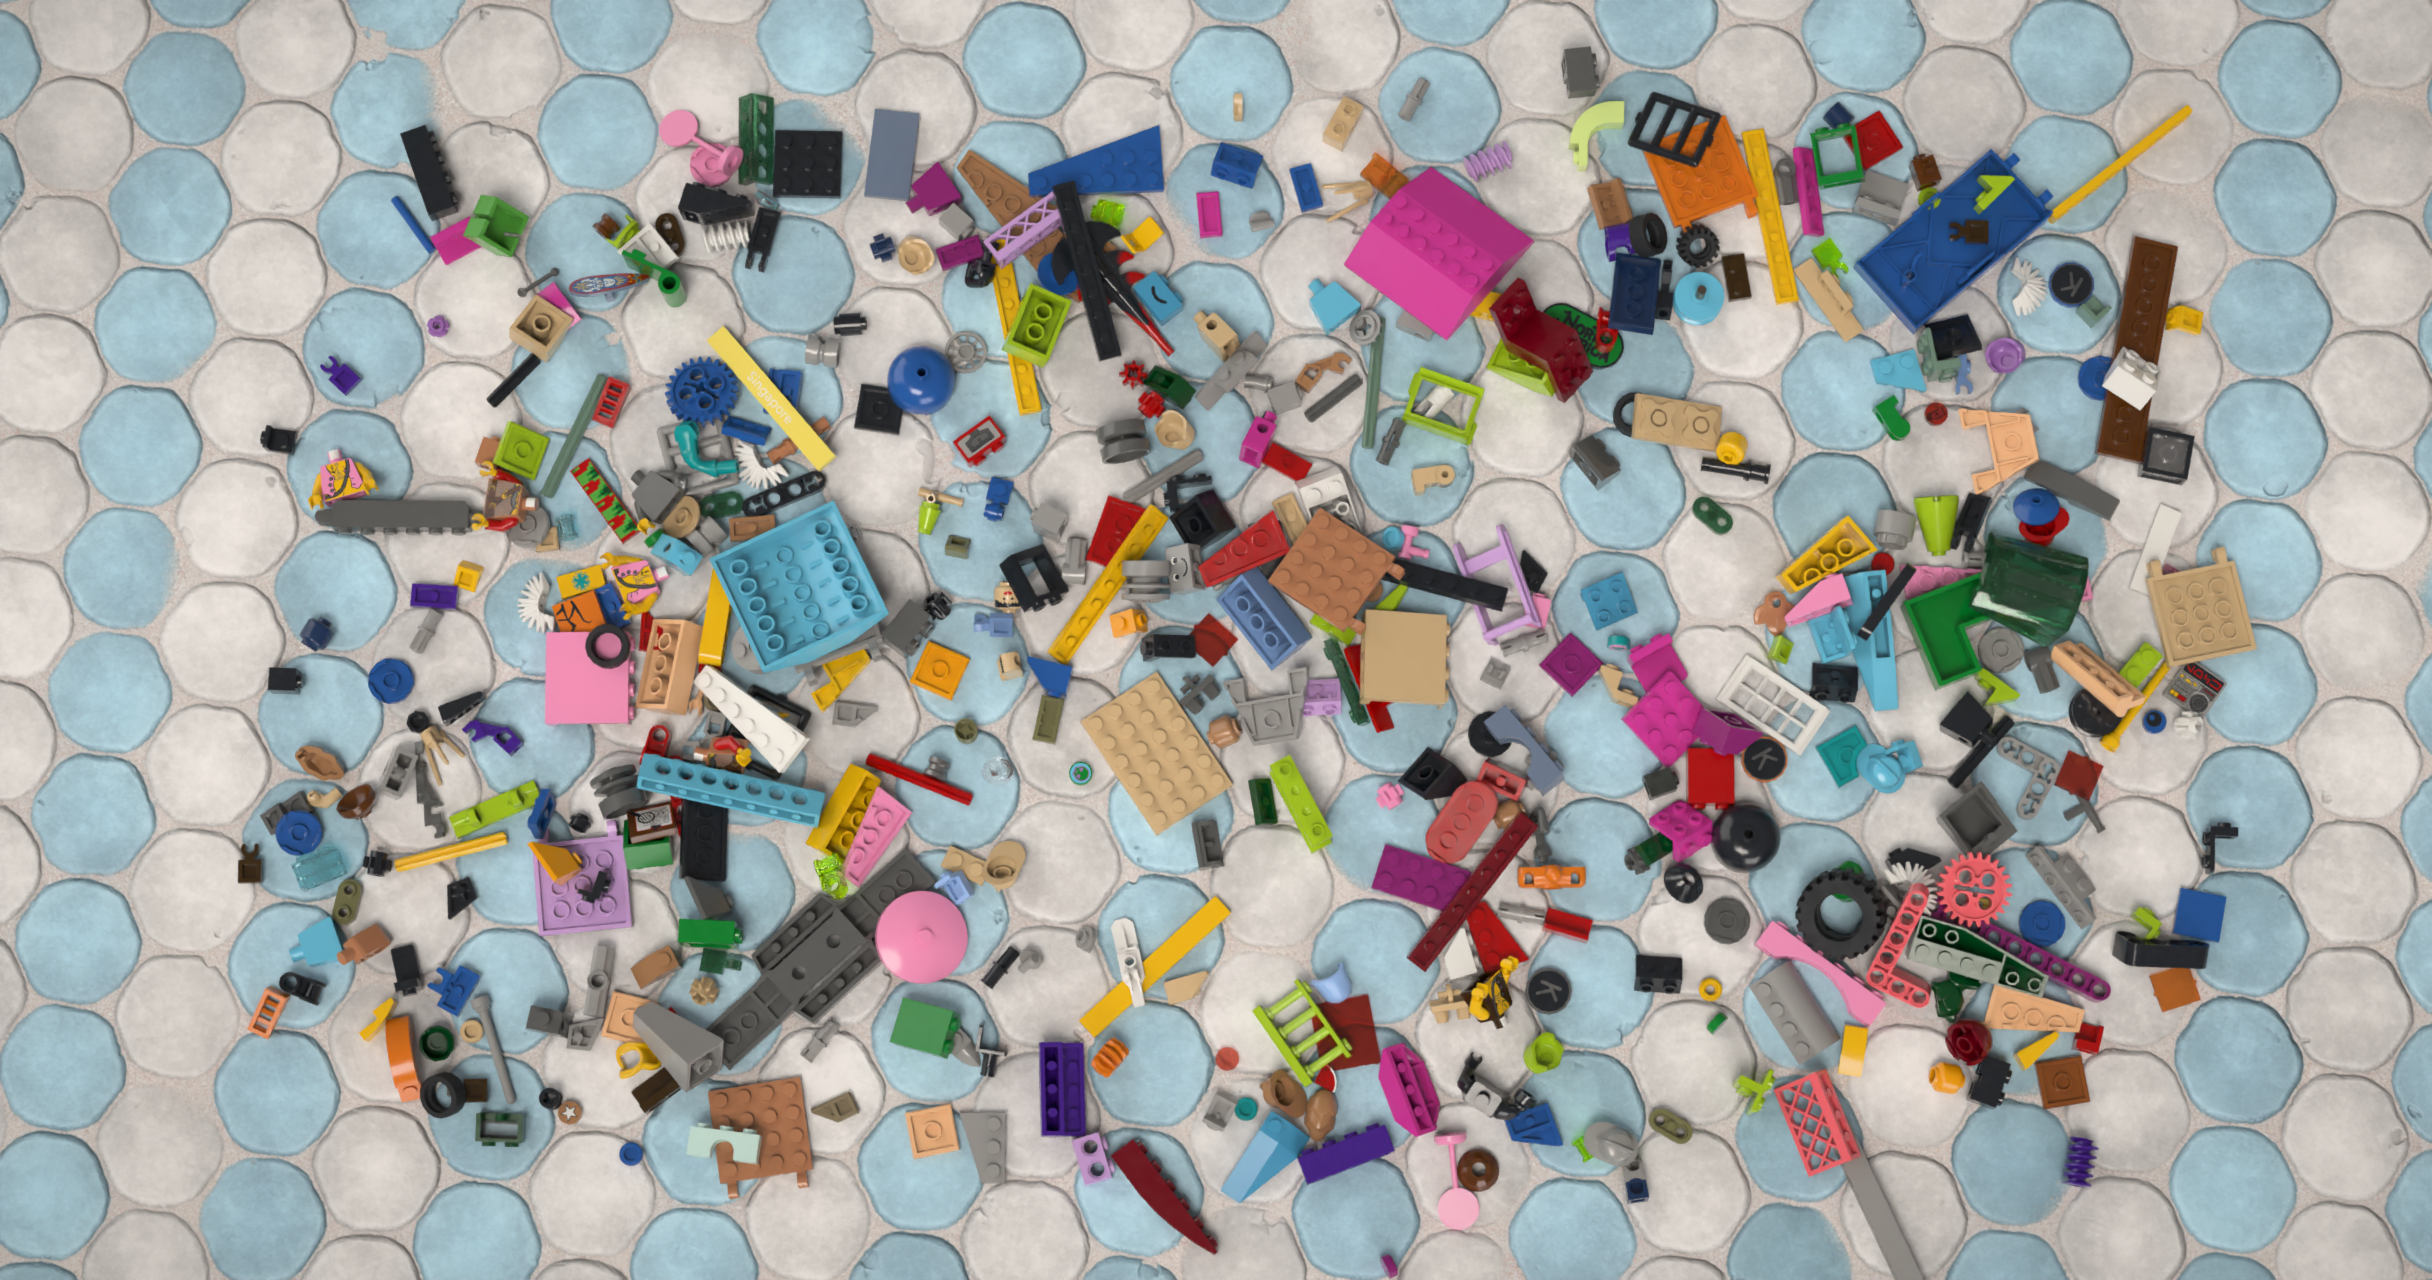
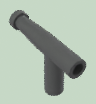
M2083 789L2076 792L2075 796L2080 804L2064 812L2065 819L2069 821L2085 812L2097 829V833L2106 830L2102 826Z

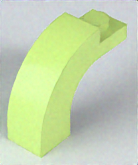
M1624 101L1599 103L1586 110L1578 118L1572 129L1568 150H1577L1573 151V164H1577V171L1586 172L1588 166V141L1594 133L1603 129L1623 128Z

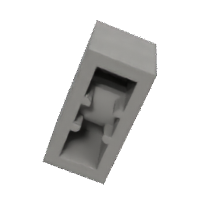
M1041 503L1039 508H1034L1030 517L1034 533L1059 543L1068 524L1066 513Z
M400 747L394 748L375 791L394 800L400 799L419 756Z

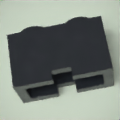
M1987 1056L1978 1063L1975 1074L1979 1075L1977 1081L1971 1083L1966 1100L1992 1110L1997 1105L2001 1106L2005 1093L2002 1092L2004 1083L2008 1084L2012 1075V1071L2009 1070L2011 1064Z

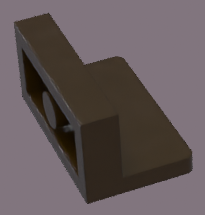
M664 1067L631 1093L640 1104L639 1106L643 1112L648 1115L682 1088Z

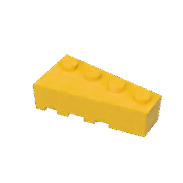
M1846 516L1839 520L1775 578L1789 594H1793L1878 549L1849 516Z

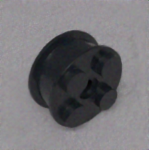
M2085 688L2073 697L2069 705V719L2072 726L2080 734L2087 737L2096 738L2108 734L2119 725L2122 717L2115 715ZM2093 708L2097 709L2098 715L2093 713Z

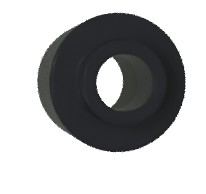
M861 312L839 314V316L834 317L835 335H863V330H867L866 317H862Z

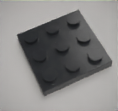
M775 130L773 197L841 199L843 132Z

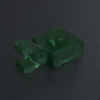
M703 948L699 971L723 975L724 969L741 971L742 962L740 960L726 959L727 952Z

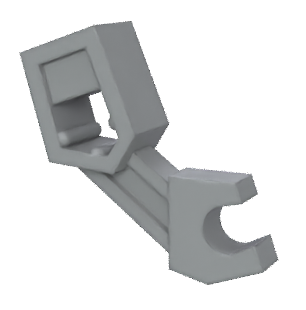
M709 710L703 730L706 736L701 741L686 742L685 746L692 747L693 753L691 755L683 754L682 759L696 762L697 760H694L696 746L709 749L713 737H725L728 718L723 713ZM712 724L720 725L718 733L709 734Z

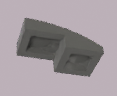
M299 791L283 803L274 805L261 814L260 817L270 835H274L277 822L284 814L298 809L309 811L310 813L315 810L309 804L305 792Z

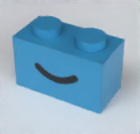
M1153 271L1133 287V291L1162 327L1183 311V305L1181 304L1183 299L1176 291L1172 293L1167 287L1169 282L1162 274L1158 276Z

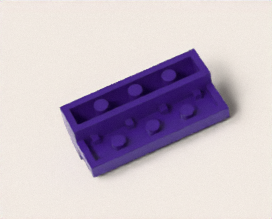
M1039 1042L1041 1137L1086 1136L1084 1044Z

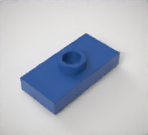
M728 416L722 426L721 434L765 446L771 435L772 428Z

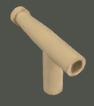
M921 487L918 492V496L926 498L929 503L939 501L958 505V507H962L964 503V498L959 499Z

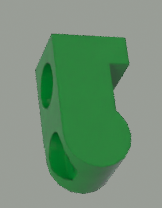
M1895 395L1876 405L1872 411L1889 437L1894 441H1902L1910 432V424L1907 420L1901 418L1895 407L1899 402Z

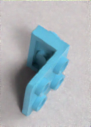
M1841 606L1835 607L1829 614L1807 621L1822 664L1848 657L1856 648V636L1853 631L1850 632L1847 624L1849 623L1848 614L1845 610H1842Z

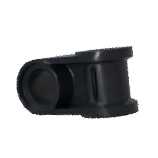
M293 972L284 973L279 980V986L284 992L316 1006L319 1005L318 999L322 989L327 986L325 983ZM291 977H295L297 981L295 988L287 989L286 981Z

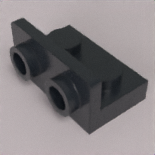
M1812 663L1811 688L1809 692L1811 698L1821 701H1840L1842 703L1855 702L1858 692V667Z

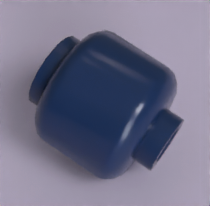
M319 617L318 620L310 618L300 632V637L303 639L301 643L315 652L318 649L324 650L334 636V631L330 628L332 623L322 617Z

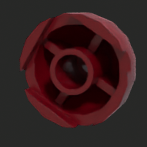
M1963 1018L1950 1026L1946 1031L1948 1036L1945 1038V1043L1948 1051L1956 1060L1962 1059L1967 1062L1965 1065H1977L1991 1052L1993 1036L1986 1024L1978 1019Z

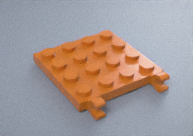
M1725 115L1721 116L1713 134L1714 141L1711 147H1707L1698 167H1691L1642 151L1673 228L1681 227V231L1684 233L1687 231L1685 229L1687 226L1692 228L1691 222L1740 204L1744 205L1748 219L1757 216L1758 210L1753 200L1759 195ZM1709 121L1692 127L1680 152L1681 154L1693 157ZM1680 132L1663 137L1659 147L1672 150Z

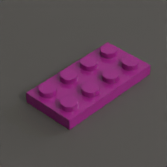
M1385 844L1371 889L1442 911L1472 872Z

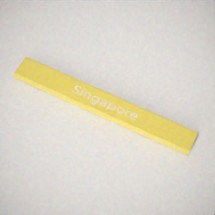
M722 326L707 340L819 472L836 458V455L726 327Z

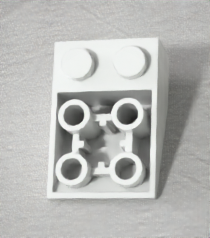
M1337 466L1294 482L1309 522L1318 509L1322 508L1363 535L1343 474Z

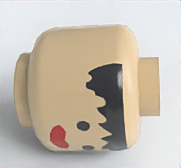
M1001 581L994 588V606L1002 610V613L1016 614V609H1020L1021 606L1008 581Z

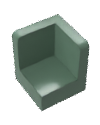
M2092 296L2085 304L2083 303L2078 308L2076 313L2090 328H2093L2109 313L2112 307L2108 305L2105 308Z

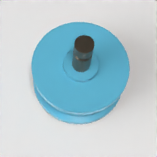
M1693 272L1684 276L1677 284L1673 294V308L1676 315L1685 323L1694 326L1705 325L1713 321L1718 316L1724 303V290L1721 283L1714 276L1705 272Z

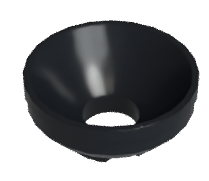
M1677 863L1666 870L1664 884L1668 893L1675 900L1689 904L1700 897L1703 892V881L1694 867L1685 863ZM1685 873H1690L1694 877L1695 882H1689Z

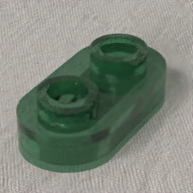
M734 491L706 496L699 503L700 514L704 518L710 516L713 520L738 515L742 512L744 500L739 493ZM735 499L736 504L734 506H729V500ZM708 504L714 505L712 510H706Z
M1700 497L1695 500L1692 506V513L1696 519L1716 535H1725L1731 530L1733 519L1724 509L1708 497ZM1700 505H1707L1708 510L1702 511ZM1718 520H1725L1726 525L1720 526Z

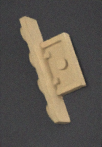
M1812 258L1794 269V274L1844 342H1848L1863 331L1862 326L1851 313L1854 307L1853 299L1848 292L1844 293L1840 288V281L1836 275L1830 274L1828 270L1822 273Z

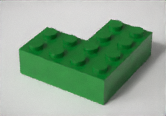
M1989 569L1907 600L1900 606L1935 691L1978 675L1982 671L1965 630L1999 618L2007 612Z

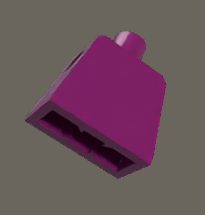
M937 162L911 185L915 197L905 202L912 214L924 208L928 216H933L947 210L953 203L956 205L961 204L962 197L939 162Z

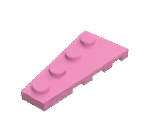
M878 786L839 872L840 875L858 888L912 814L910 810Z

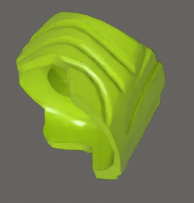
M1545 1032L1525 1048L1523 1059L1527 1068L1533 1073L1547 1072L1559 1066L1564 1047L1555 1039L1554 1034Z

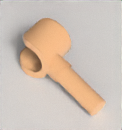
M700 689L696 698L689 702V713L692 714L693 709H698V716L703 714L702 697L704 693Z

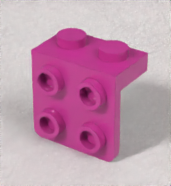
M1660 633L1650 639V644L1644 647L1640 644L1630 650L1631 654L1628 656L1627 662L1645 693L1667 671H1671L1680 682L1688 676L1671 646L1673 640L1669 633L1664 636Z
M1677 800L1649 818L1650 826L1673 841L1672 858L1678 863L1691 857L1695 852L1711 843L1713 821L1696 809H1692L1690 805H1687L1682 800Z

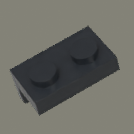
M1636 955L1635 991L1666 994L1680 993L1682 985V958Z

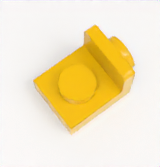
M2183 305L2169 308L2166 315L2165 330L2172 331L2177 329L2192 335L2201 334L2204 312Z

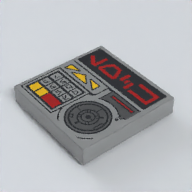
M2195 662L2182 666L2163 696L2185 711L2197 712V717H2201L2203 720L2228 683Z

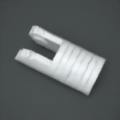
M1436 385L1413 413L1422 416L1427 411L1424 417L1433 420L1451 400L1454 393L1448 388Z

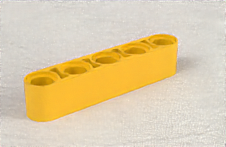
M714 568L712 569L698 663L722 666L732 606Z

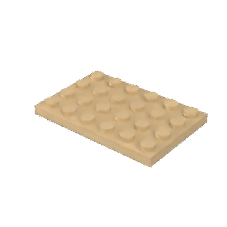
M1157 672L1080 721L1156 836L1233 786Z

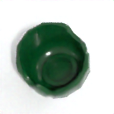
M440 1025L428 1027L420 1037V1051L429 1060L435 1062L445 1060L454 1049V1036L448 1028Z

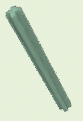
M1384 317L1380 318V322L1383 325L1380 327L1381 335L1375 338L1376 342H1371L1362 435V448L1373 449L1386 321Z
M598 374L587 394L541 490V494L545 497L553 498L608 380L604 375Z

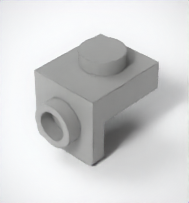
M1217 1091L1202 1122L1214 1131L1219 1130L1223 1132L1238 1101Z

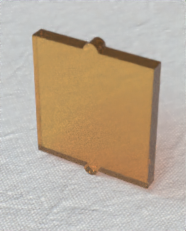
M2173 968L2149 976L2154 989L2153 996L2157 997L2162 1013L2201 1000L2196 987L2197 981L2193 979L2191 970L2188 968Z

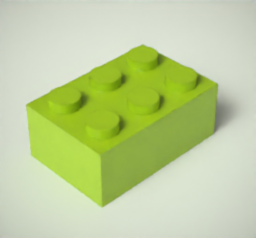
M1030 283L1023 294L1002 351L1043 368L1050 358L1072 301Z

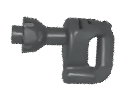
M1537 807L1529 816V819L1538 825L1531 837H1536L1537 844L1533 855L1534 858H1539V863L1548 862L1549 856H1552L1551 849L1545 842V835L1550 833V826L1544 808Z

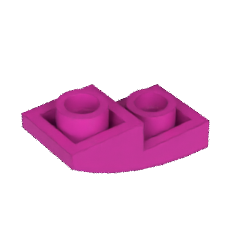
M552 282L536 294L572 317L573 322L570 328L582 320L581 316L569 303L568 298L555 282Z

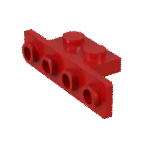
M1359 644L1346 647L1343 651L1360 690L1361 645ZM1371 701L1369 704H1365L1377 733L1394 728L1387 706L1395 702Z

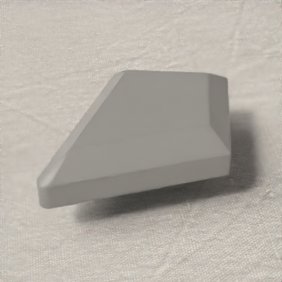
M604 1018L569 1025L566 1048L590 1051L605 1021Z

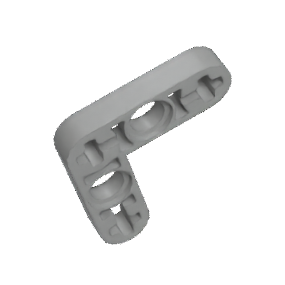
M2004 737L1997 743L1996 751L1998 755L2033 774L2016 807L2018 817L2023 820H2030L2038 814L2059 773V765L2054 759L2015 738ZM2010 742L2011 749L2017 751L2020 747L2022 748V750L2018 753L2017 758L2015 759L2013 758V756L2016 753H2014L2013 751H2008L2007 753H2005L2004 747L2001 745ZM2025 752L2031 753L2034 757V762L2030 765L2022 761V754ZM2051 764V770L2054 773L2050 772L2045 780L2040 779L2045 773L2043 766ZM2033 784H2041L2044 787V793L2039 796L2035 795L2032 792ZM2030 798L2033 800H2038V804L2036 801H2034L2030 807L2033 813L2029 812L2027 815H2025L2022 805L2026 806L2029 803Z

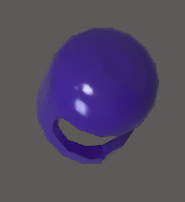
M1621 223L1604 228L1605 250L1609 262L1616 260V248H1627L1629 255L1636 253L1630 242L1628 230L1630 223Z

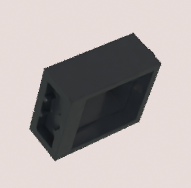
M1044 544L1012 554L999 564L1024 613L1031 610L1038 612L1044 609L1047 604L1055 606L1062 602V597L1069 592ZM1034 562L1050 592L1037 596L1022 566Z

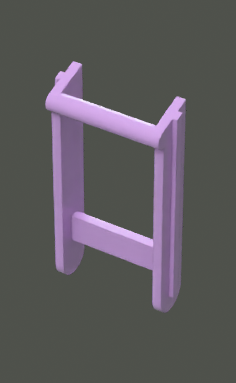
M1503 524L1496 526L1501 546L1468 560L1465 550L1460 543L1453 545L1456 560L1464 577L1475 579L1473 573L1507 559L1527 615L1493 629L1486 608L1473 604L1483 631V638L1488 645L1494 646L1499 645L1496 637L1531 623L1537 627L1542 626L1509 533Z

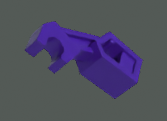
M475 720L470 721L462 729L466 734L470 730L476 731L475 736L471 738L475 743L487 738V736L494 737L493 740L511 757L524 745L508 727L489 725ZM506 733L511 735L512 737L503 745L499 736H503Z

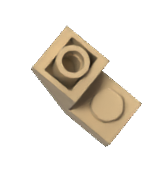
M1611 664L1601 665L1598 673L1611 701L1631 709L1637 703L1638 697L1634 696L1635 693L1630 690H1617L1623 672H1620V668Z

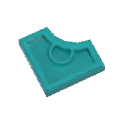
M1854 726L1815 748L1838 788L1859 777L1856 768L1857 757L1867 747V743L1857 726Z

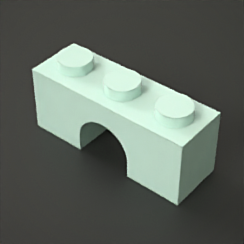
M697 1123L696 1127L690 1126L686 1152L688 1156L712 1159L715 1146L720 1142H729L734 1149L733 1161L758 1165L762 1136L757 1135V1130L743 1129L742 1133L734 1132V1127L720 1126V1130L710 1129L711 1125L705 1123Z

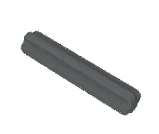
M1356 374L1352 375L1304 413L1307 420L1313 423L1363 384L1361 378Z

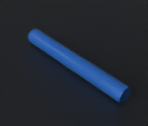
M399 196L393 197L391 202L428 254L433 253L436 248Z

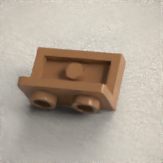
M1615 178L1609 183L1590 185L1587 188L1599 230H1603L1607 226L1628 223L1633 219L1632 210L1628 204L1621 178Z

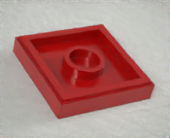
M1880 110L1855 124L1864 172L1903 149L1902 144ZM1843 137L1854 155L1852 137Z

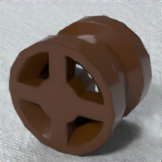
M606 213L601 216L599 223H594L592 226L605 240L606 238L611 240L612 234L621 229Z

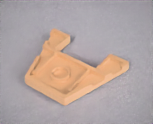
M1958 409L1963 430L1984 425L1987 427L1995 469L1972 474L1975 494L1981 495L2040 460L2032 419L2029 414Z

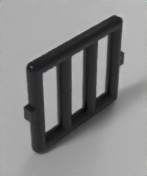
M1652 92L1642 112H1638L1635 118L1636 125L1627 143L1630 147L1691 167H1698L1707 147H1711L1714 141L1713 134L1721 119V114L1670 96ZM1656 102L1668 105V108L1651 144L1638 140ZM1680 109L1690 112L1672 150L1659 147L1676 110ZM1699 115L1710 119L1693 157H1690L1680 152Z
M757 685L750 686L747 693L753 698L757 695L800 716L796 728L804 732L812 715L809 710L788 701V698L780 693L776 695ZM731 723L725 736L731 735L748 740ZM753 759L745 766L746 770L750 772L754 770L773 780H779L782 775L776 769L773 770Z

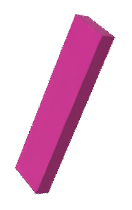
M1798 146L1793 148V157L1796 166L1795 173L1803 235L1821 237L1824 236L1813 149Z

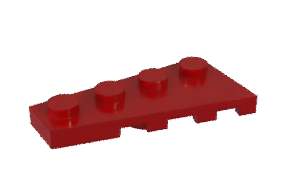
M1272 509L1197 566L1206 588L1289 552L1290 548L1274 510Z

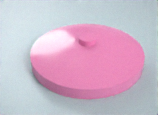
M914 891L894 899L880 915L875 932L877 952L885 967L899 979L915 984L936 982L951 974L961 963L968 941L967 927L958 908L944 896L930 891Z

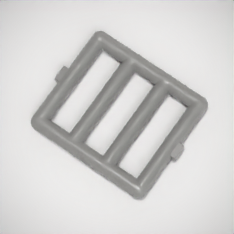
M716 418L714 422L718 435L698 440L699 449L721 444L724 456L712 460H734L729 438L727 435L721 434L724 419L721 422ZM681 422L658 428L657 436L666 470L677 471L683 477L698 473L699 471L689 466L675 469L672 457L681 453L679 446L670 448L667 435L673 434L676 426ZM730 473L729 478L686 489L688 492L685 496L694 497L703 494L705 497L713 495V491L738 485L740 482L738 473Z

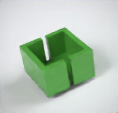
M480 195L473 214L476 216L475 218H470L463 236L495 255L512 257L520 239L504 236V233L522 235L529 216L497 197Z

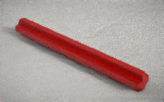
M869 753L865 763L870 767L967 806L973 800V794L873 753Z

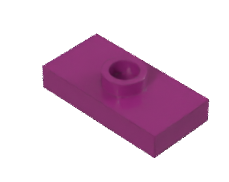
M978 235L935 249L943 272L982 259L984 254Z

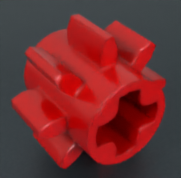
M1135 360L1130 365L1124 363L1125 371L1119 372V376L1125 378L1122 382L1123 386L1129 384L1132 390L1137 385L1143 387L1142 378H1148L1147 373H1142L1145 368L1144 364L1138 366ZM1131 372H1132L1133 374H1136V373H1137V376H1138V377H1137V378H1135V377H1133V376L1130 377L1129 373H1131Z
M1151 391L1149 395L1144 392L1138 398V403L1141 405L1137 409L1149 419L1153 415L1159 418L1165 411L1162 406L1165 401L1154 391Z

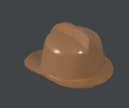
M1284 1070L1275 1071L1270 1078L1260 1084L1259 1087L1263 1091L1264 1100L1269 1106L1280 1108L1292 1118H1299L1306 1112L1307 1096L1303 1088Z

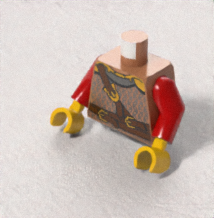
M490 461L482 463V465L489 468V472L480 470V475L483 477L492 475L493 478H489L483 515L477 513L471 518L480 522V524H472L473 530L477 531L485 527L486 530L505 532L515 527L518 523L525 522L527 511L538 510L539 499L537 497H529V491L524 487L522 481L504 470L494 469Z
M731 735L713 737L709 749L696 746L694 760L706 762V767L725 769L742 775L745 772V766L752 761L749 757L751 755V751L748 749L749 740L735 739Z

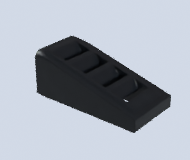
M481 691L440 705L438 710L443 723L446 726L451 725L486 700V697Z

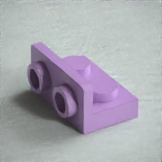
M1340 679L1308 680L1303 716H1332L1341 714Z

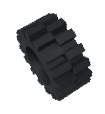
M1693 224V228L1687 226L1685 228L1687 231L1685 233L1681 231L1680 235L1682 237H1677L1676 240L1679 245H1676V249L1679 251L1677 252L1678 255L1691 267L1693 265L1696 268H1700V265L1706 267L1707 262L1712 264L1714 262L1712 257L1717 258L1718 254L1716 251H1720V247L1717 245L1720 243L1719 239L1716 238L1715 233L1702 224L1699 226ZM1698 238L1704 239L1706 243L1704 250L1698 254L1692 253L1690 250L1691 243Z

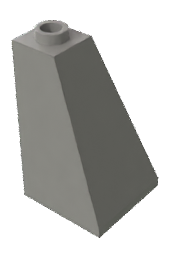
M652 1001L638 1007L633 1012V1028L686 1093L722 1070L724 1044L722 1038Z

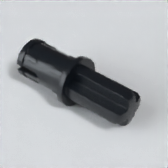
M1011 946L1008 947L998 961L993 962V967L981 981L990 989H993L1002 976L1008 974L1007 970L1019 957V952Z

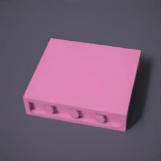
M546 632V725H631V720L635 719V707L631 706V697H635V683H631V674H635V660H631V651H635L636 644L635 638H632L630 632H625L631 644L630 654L622 665L613 669L601 668L595 665L587 656L585 645L590 632ZM612 633L602 634L595 642V652L604 660L614 659L621 651V641Z

